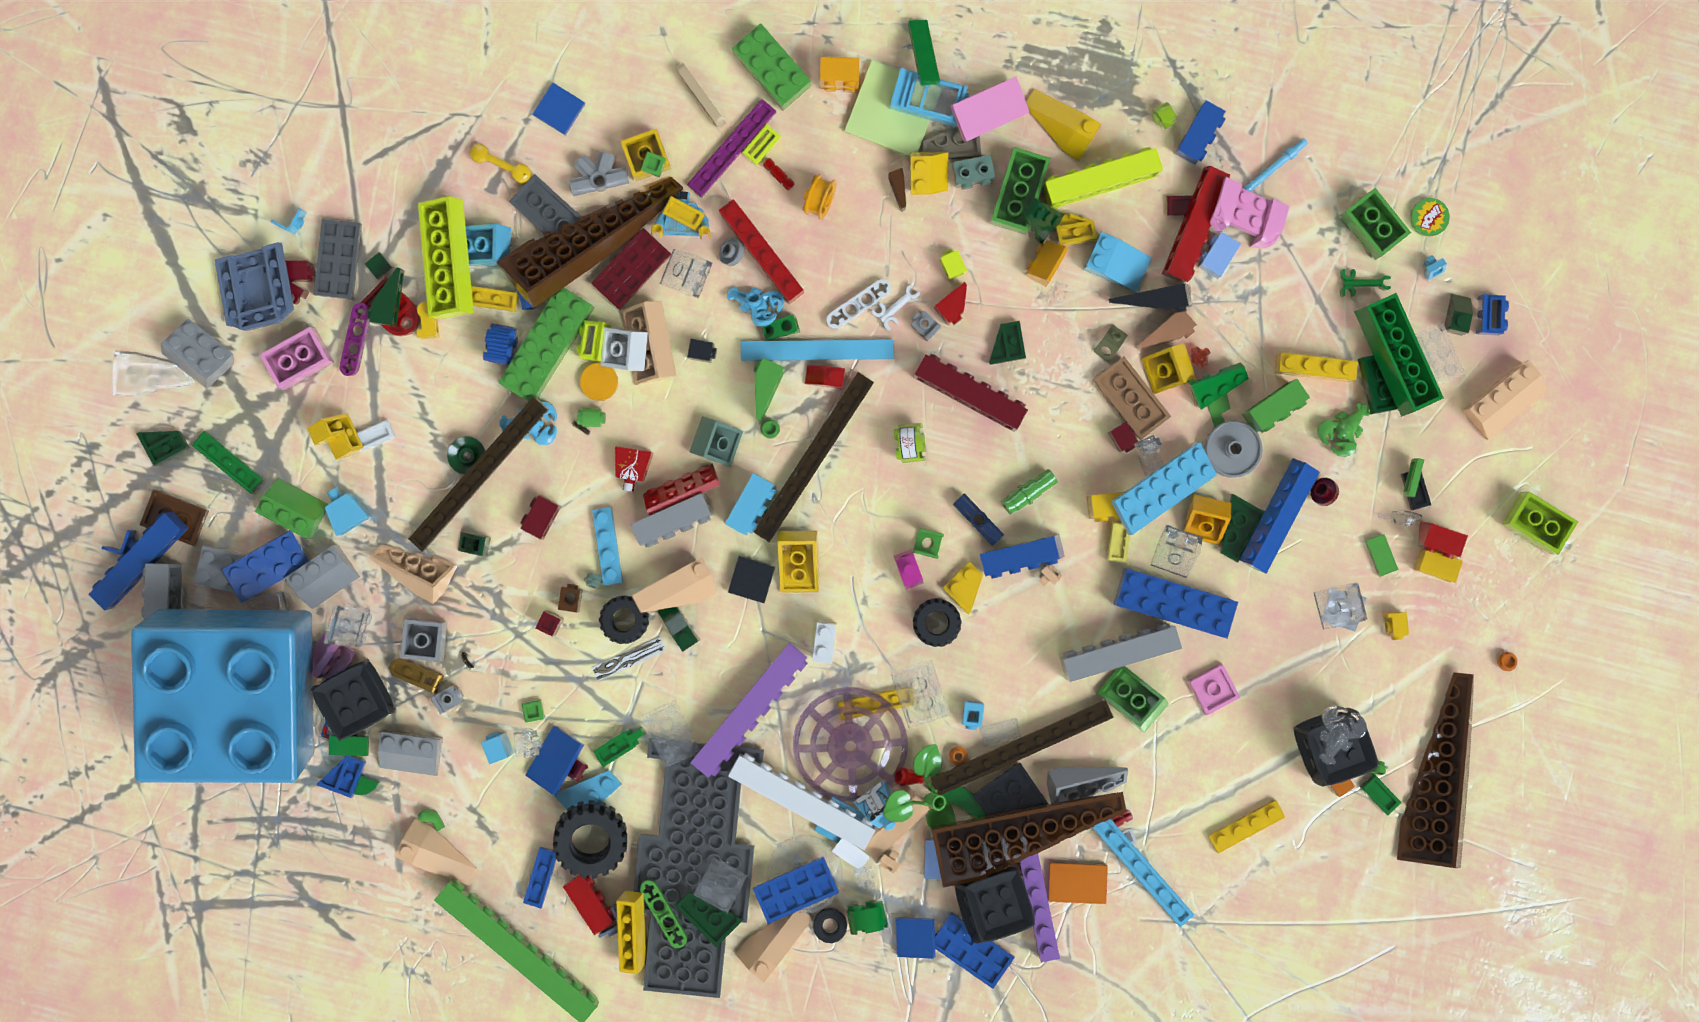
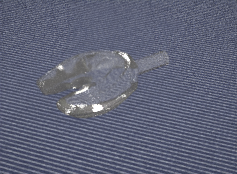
M1400 510L1392 511V514L1378 513V518L1392 519L1391 523L1407 526L1414 525L1417 521L1422 520V515Z

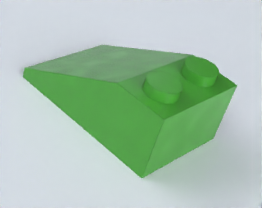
M765 358L762 361H757L753 370L756 373V419L761 423L785 373L784 367Z
M1126 666L1117 668L1097 691L1103 699L1143 733L1148 730L1169 705L1165 697Z

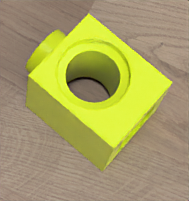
M950 249L942 253L943 257H940V263L949 281L967 273L966 266L958 250L953 252Z

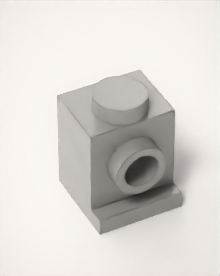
M926 311L923 313L917 312L911 319L914 321L911 326L926 341L941 328V325ZM927 321L929 325L927 327H923L921 325V322Z
M453 685L431 697V700L441 715L464 702L462 699L464 695L459 687L456 688ZM446 696H449L451 698V701L449 703H447L445 700Z

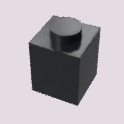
M690 339L687 358L712 363V359H716L717 348L714 347L715 344L713 342Z

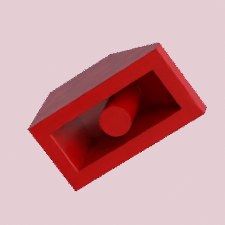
M965 282L934 306V309L947 325L951 323L955 325L963 319L961 315L964 313L967 290Z
M807 365L805 384L843 389L845 368Z

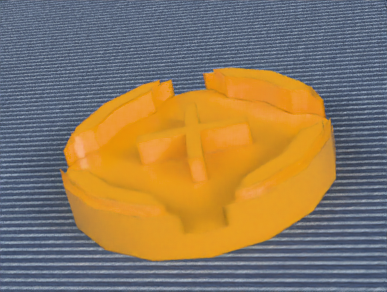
M594 363L587 366L582 372L580 387L588 398L595 401H605L616 392L618 376L612 368L600 366V363Z

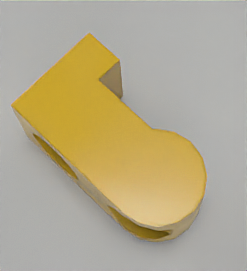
M421 302L417 307V312L421 317V329L416 330L417 338H439L438 319L428 317L427 302Z

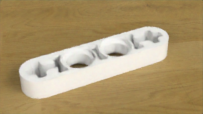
M880 279L832 311L827 316L828 326L831 329L837 330L887 297L891 291L890 283L885 279ZM879 284H882L883 286L887 285L886 293H884L883 291L877 293V296L879 297L878 299H876L874 293L870 291L872 288L874 289V292L879 289ZM864 294L872 296L870 304H864L861 301V297ZM848 305L856 307L857 311L854 315L846 313L845 309ZM840 310H842L844 316L848 318L845 321L843 317L839 319V325H836L835 323H830L832 321V316L837 318L841 315V313H839Z

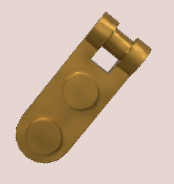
M402 658L393 660L389 666V671L394 677L434 694H437L439 682L444 678V675ZM427 677L433 678L431 684L425 683Z

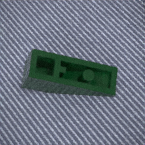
M396 267L373 300L372 306L368 309L369 322L377 325L397 327L405 270Z
M679 607L657 610L682 652L700 641Z

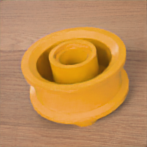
M821 174L814 175L811 188H807L803 197L806 200L803 206V211L806 215L812 213L817 215L819 220L824 219L832 204L837 181L834 179L832 181L823 179Z

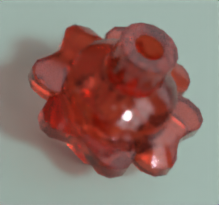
M1198 346L1191 348V361L1201 367L1208 365L1207 356L1210 354V350L1208 348L1200 349Z

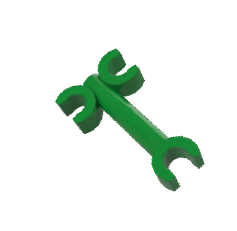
M1345 269L1340 271L1343 286L1340 290L1341 297L1345 296L1346 289L1350 290L1351 297H1354L1356 295L1354 287H1379L1383 291L1391 289V286L1383 284L1384 280L1391 279L1389 275H1385L1380 279H1353L1356 276L1355 269L1350 271V277L1345 275Z

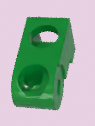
M794 314L774 320L767 326H761L765 341L800 333L798 321Z

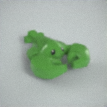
M1358 403L1356 404L1357 410L1348 415L1345 411H1341L1335 415V418L1340 421L1323 420L1318 425V438L1326 445L1330 444L1326 438L1327 434L1329 440H1333V428L1336 429L1338 438L1347 439V442L1335 444L1336 446H1341V449L1331 447L1332 452L1337 456L1348 457L1356 451L1357 443L1355 442L1354 434L1356 438H1359L1363 432V428L1359 424L1363 416L1370 415L1367 405Z

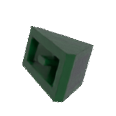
M461 532L458 551L478 556H488L491 537Z

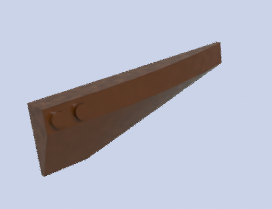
M670 177L650 186L646 192L639 191L634 193V197L623 201L621 199L616 201V205L610 208L605 206L578 218L574 224L567 223L562 225V229L554 233L550 231L544 233V237L536 241L533 238L496 263L523 298L535 308L624 244L666 206L671 196L675 198L678 192L683 190V186Z
M1453 672L1437 723L1433 728L1432 737L1427 745L1411 796L1406 804L1405 813L1400 821L1397 860L1461 868L1471 750L1474 674Z

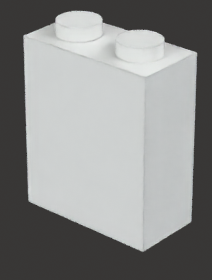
M817 622L812 662L832 664L837 623Z

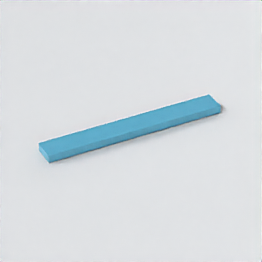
M894 340L741 341V361H762L763 358L769 361L894 359Z
M1111 819L1092 827L1179 927L1183 926L1194 916L1189 907Z

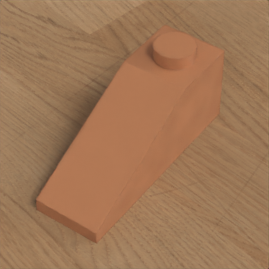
M1186 312L1174 313L1138 344L1136 348L1140 350L1179 340L1182 337L1187 339L1195 332L1193 328L1197 324Z

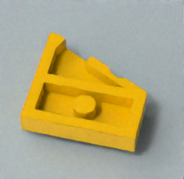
M1071 213L1070 215L1065 214L1062 217L1061 223L1055 227L1058 244L1063 246L1097 240L1094 220L1089 218H1080L1078 215Z
M969 561L942 589L967 614H970L983 574Z

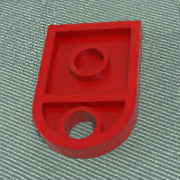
M385 277L360 303H366L371 307L373 300L383 288L388 278ZM402 292L397 327L381 326L395 336L403 337L412 334L418 328L421 319L417 312V306ZM409 318L412 320V326L409 329H405L403 321Z

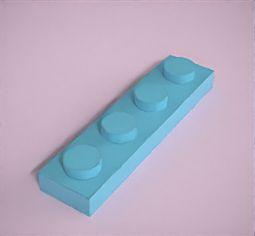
M612 507L592 510L603 586L623 583Z

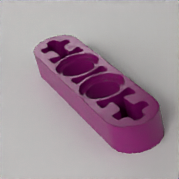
M357 303L352 308L340 361V371L345 376L356 375L360 368L370 319H368V309L370 306L366 303ZM363 307V310L366 311V313L361 315V313L358 312V309H362ZM356 319L364 320V323H362V322H355V320H356ZM356 325L362 327V333L359 336L353 332V328ZM353 343L358 346L356 354H351L349 351V347ZM347 356L356 357V360L347 359ZM350 364L353 367V370H349L348 372L346 365Z

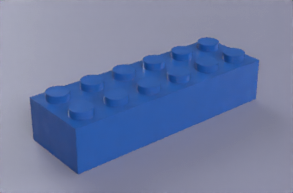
M1124 568L1113 605L1228 639L1238 601Z

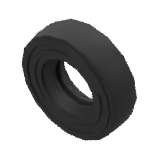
M823 909L814 919V933L824 943L838 942L847 932L846 917L837 909ZM829 918L834 919L838 924V928L832 933H828L823 929L824 921Z

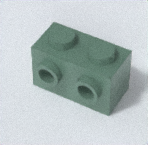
M991 155L956 161L952 164L956 188L961 187L962 190L973 188L972 185L976 184L987 186L992 184L991 181L995 179Z

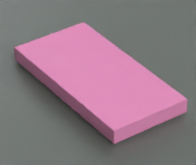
M1017 77L1010 78L950 105L963 142L1030 113Z

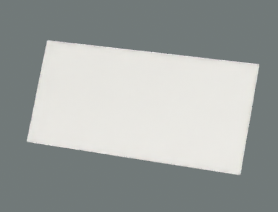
M841 839L832 850V852L858 870L863 867L870 857L844 839Z

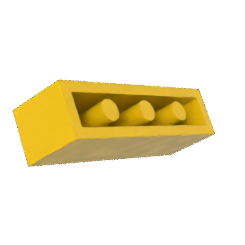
M1281 352L1276 355L1274 374L1353 382L1356 381L1358 361Z
M625 891L617 900L619 972L638 974L646 965L644 893Z

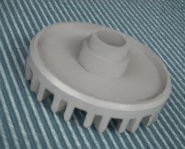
M1236 420L1223 422L1213 428L1205 439L1204 451L1210 460L1211 466L1217 474L1223 477L1237 478L1245 476L1252 472L1261 460L1263 451L1261 438L1256 430L1245 422ZM1231 446H1235V447H1236V452H1235V453H1232V452H1231V450H1230V447H1231Z

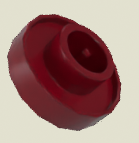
M1327 477L1317 480L1310 490L1312 500L1320 506H1329L1336 501L1339 495L1338 484Z

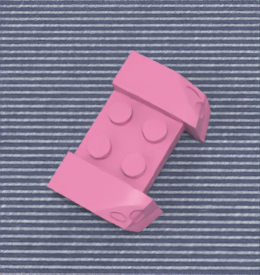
M1225 177L1215 210L1210 219L1211 226L1219 233L1231 225L1255 236L1250 246L1252 248H1267L1275 244L1284 228L1289 205L1276 199L1269 201L1241 188V183Z

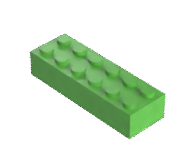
M565 288L552 295L498 383L528 402L533 397L539 399L579 334L580 326L584 324V320L589 318L595 307Z

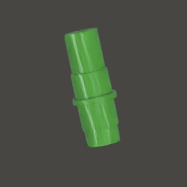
M1047 469L1025 484L1018 485L1016 490L1001 500V503L1011 515L1026 505H1031L1033 500L1057 484L1058 481L1052 471Z

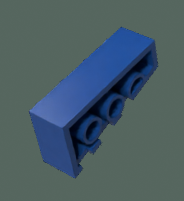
M1059 534L980 554L985 577L991 575V579L1001 577L1002 573L1007 571L1010 574L1021 572L1020 568L1028 567V570L1039 568V564L1045 562L1047 566L1057 564L1058 559L1065 557Z

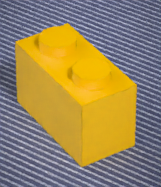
M1421 548L1414 570L1450 583H1456L1463 561L1457 559L1458 557L1456 556L1453 559L1441 556L1442 554L1438 550L1432 553Z

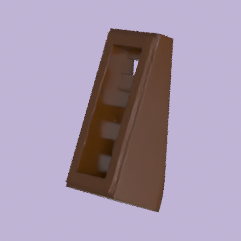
M903 168L889 172L888 179L900 211L903 212L906 210L904 172Z

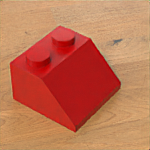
M1420 522L1418 544L1424 546L1423 550L1432 553L1438 550L1443 552L1441 556L1453 559L1454 556L1461 558L1468 535L1433 523Z

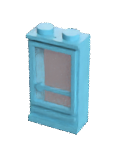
M901 68L890 109L956 127L957 123L950 105L968 98L970 93L966 92L968 86H962L941 79L939 85H920L918 73Z

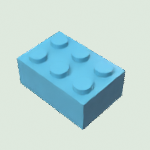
M753 473L725 524L744 535L752 534L757 526V523H755L757 517H762L767 508L764 506L767 499L771 500L776 492L774 489L775 485Z

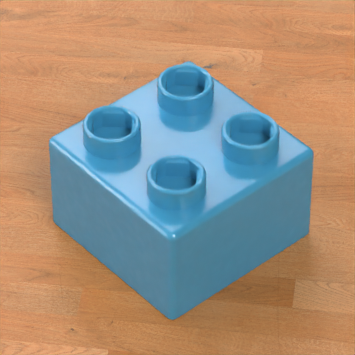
M158 609L131 630L134 772L137 782L293 783L297 780L314 755L313 694L311 691L313 687V675H311L313 671L311 612L307 610Z

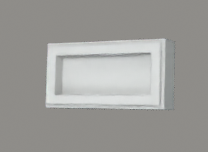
M384 420L357 432L364 447L359 452H364L396 438L389 420Z

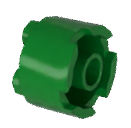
M870 900L866 901L865 905L852 904L847 906V917L851 935H857L858 931L861 930L867 934L888 928L883 901Z

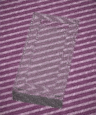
M1017 718L979 727L984 746L1021 737Z

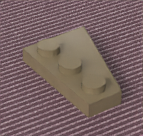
M958 126L922 142L923 152H948V160L981 157L980 136L963 142Z

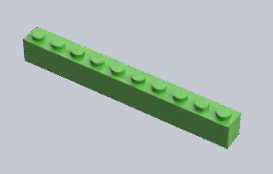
M451 879L434 901L578 1022H585L598 1007L599 1001L597 996L590 991L584 990L582 988L583 985L578 980L571 979L564 968H558L553 964V959L546 954L540 953L538 951L539 948L534 943H528L520 931H514L509 927L507 920L497 917L494 914V910L488 905L484 906L476 894L466 891L464 889L465 886L460 881Z

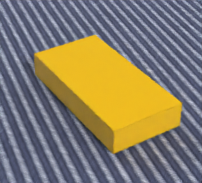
M672 196L662 212L665 216L696 232L705 217V213Z

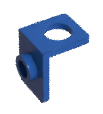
M136 530L126 531L121 550L110 546H102L101 549L119 555L127 553L131 549L130 545L136 541L134 539Z

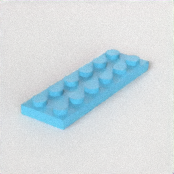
M1196 442L1112 500L1111 503L1128 535H1133L1217 476L1211 466L1201 443Z

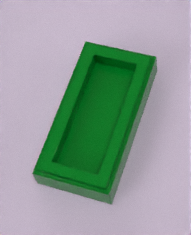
M330 735L329 755L369 756V736H350L338 741L335 735Z
M1375 774L1360 786L1387 816L1402 803Z

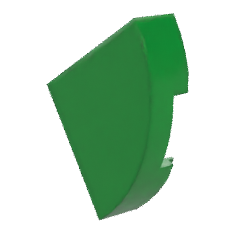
M362 775L354 794L366 795L376 789L380 781Z

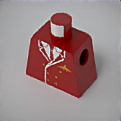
M615 446V477L624 479L622 490L634 492L635 481H645L653 452Z

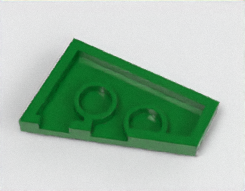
M1240 362L1220 369L1216 374H1206L1202 376V379L1197 381L1192 379L1187 382L1197 406L1202 410L1247 381L1249 377L1245 366Z

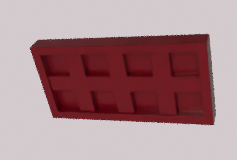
M642 228L591 284L614 306L621 310L672 254L651 236L649 232Z

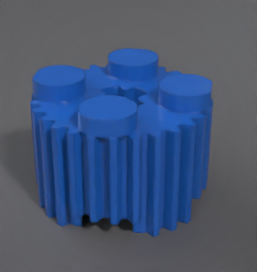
M491 323V329H487L485 337L487 352H483V360L508 365L514 358L512 349L516 348L518 343V337H516L517 328Z

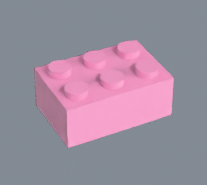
M308 327L260 354L277 388L282 390L292 387L335 363L317 329Z

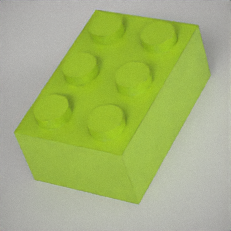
M1526 491L1519 494L1501 525L1547 553L1559 555L1579 521L1533 493Z

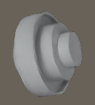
M733 237L727 239L722 244L719 258L723 264L735 266L739 263L744 254L742 241Z

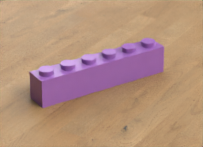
M1035 854L1021 860L1019 865L1034 913L1035 926L1032 927L1039 959L1042 963L1060 959L1039 855Z

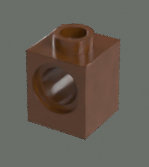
M567 584V587H561L558 610L578 613L580 611L583 589H578V585ZM569 592L575 595L573 603H569L566 600V595Z

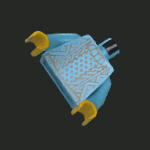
M678 192V200L704 213L703 209L698 207L696 203H689V192ZM663 210L657 217L655 224L651 227V236L658 232L659 238H662L663 233L669 236L700 237V239H702V235L708 234V237L711 238L709 219L706 214L697 232L662 214Z

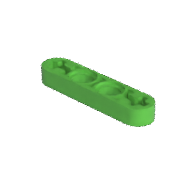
M652 879L645 880L640 887V892L644 893V900L670 944L674 948H682L687 942V934L656 881ZM646 884L654 886L652 889L654 896L657 893L659 894V896L654 897L651 901L649 900L652 897L649 891L645 892ZM661 900L664 903V909L656 910L653 906L654 902ZM671 917L674 920V925L666 927L663 923L664 918ZM676 927L679 928V929H677V930L675 931V932L677 933V935H678V936H681V935L683 936V938H682V940H681L682 943H679L678 941H676V942L674 941V939H675V934H674V932H672L671 934H669V932H670V931H673Z

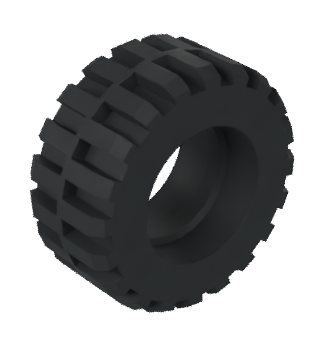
M589 800V804H584L581 801L577 803L576 807L570 806L567 808L566 813L563 812L559 821L555 825L553 851L556 852L555 857L557 861L562 862L561 867L564 870L570 869V874L574 876L577 873L581 874V878L586 879L587 875H592V879L598 878V874L602 873L605 876L609 874L610 869L614 871L618 867V862H622L624 853L627 850L626 823L623 822V817L620 813L615 812L614 807L609 806L608 808L606 803L601 801L599 804H594L595 800ZM596 825L607 832L609 842L600 852L593 854L583 853L573 845V833L582 826Z

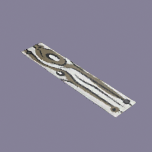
M658 637L592 667L597 680L600 681L666 651L661 638Z

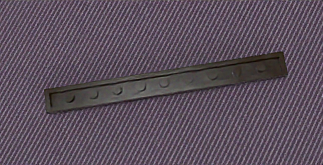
M859 372L856 374L754 530L755 534L770 543L873 386L874 382Z
M533 397L408 540L424 552L549 409L536 397Z
M1103 700L930 778L934 788L938 790L937 794L943 795L1114 717L1107 701Z

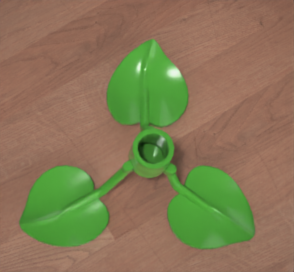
M931 744L921 749L913 761L915 774L923 775V780L932 792L925 796L924 801H910V795L906 791H894L888 797L883 810V815L886 819L893 822L906 821L913 814L911 805L917 804L932 808L926 815L927 825L930 829L931 826L956 822L952 805L944 796L937 794L938 790L927 779V777L932 778L938 775L942 768V757L936 744Z

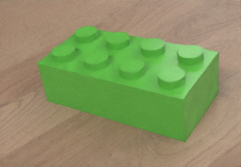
M761 23L732 47L735 57L782 111L812 86L808 76Z
M1017 147L1013 148L991 218V225L1027 235L1030 225L1027 223L1023 212L1034 198H1039L1050 157Z

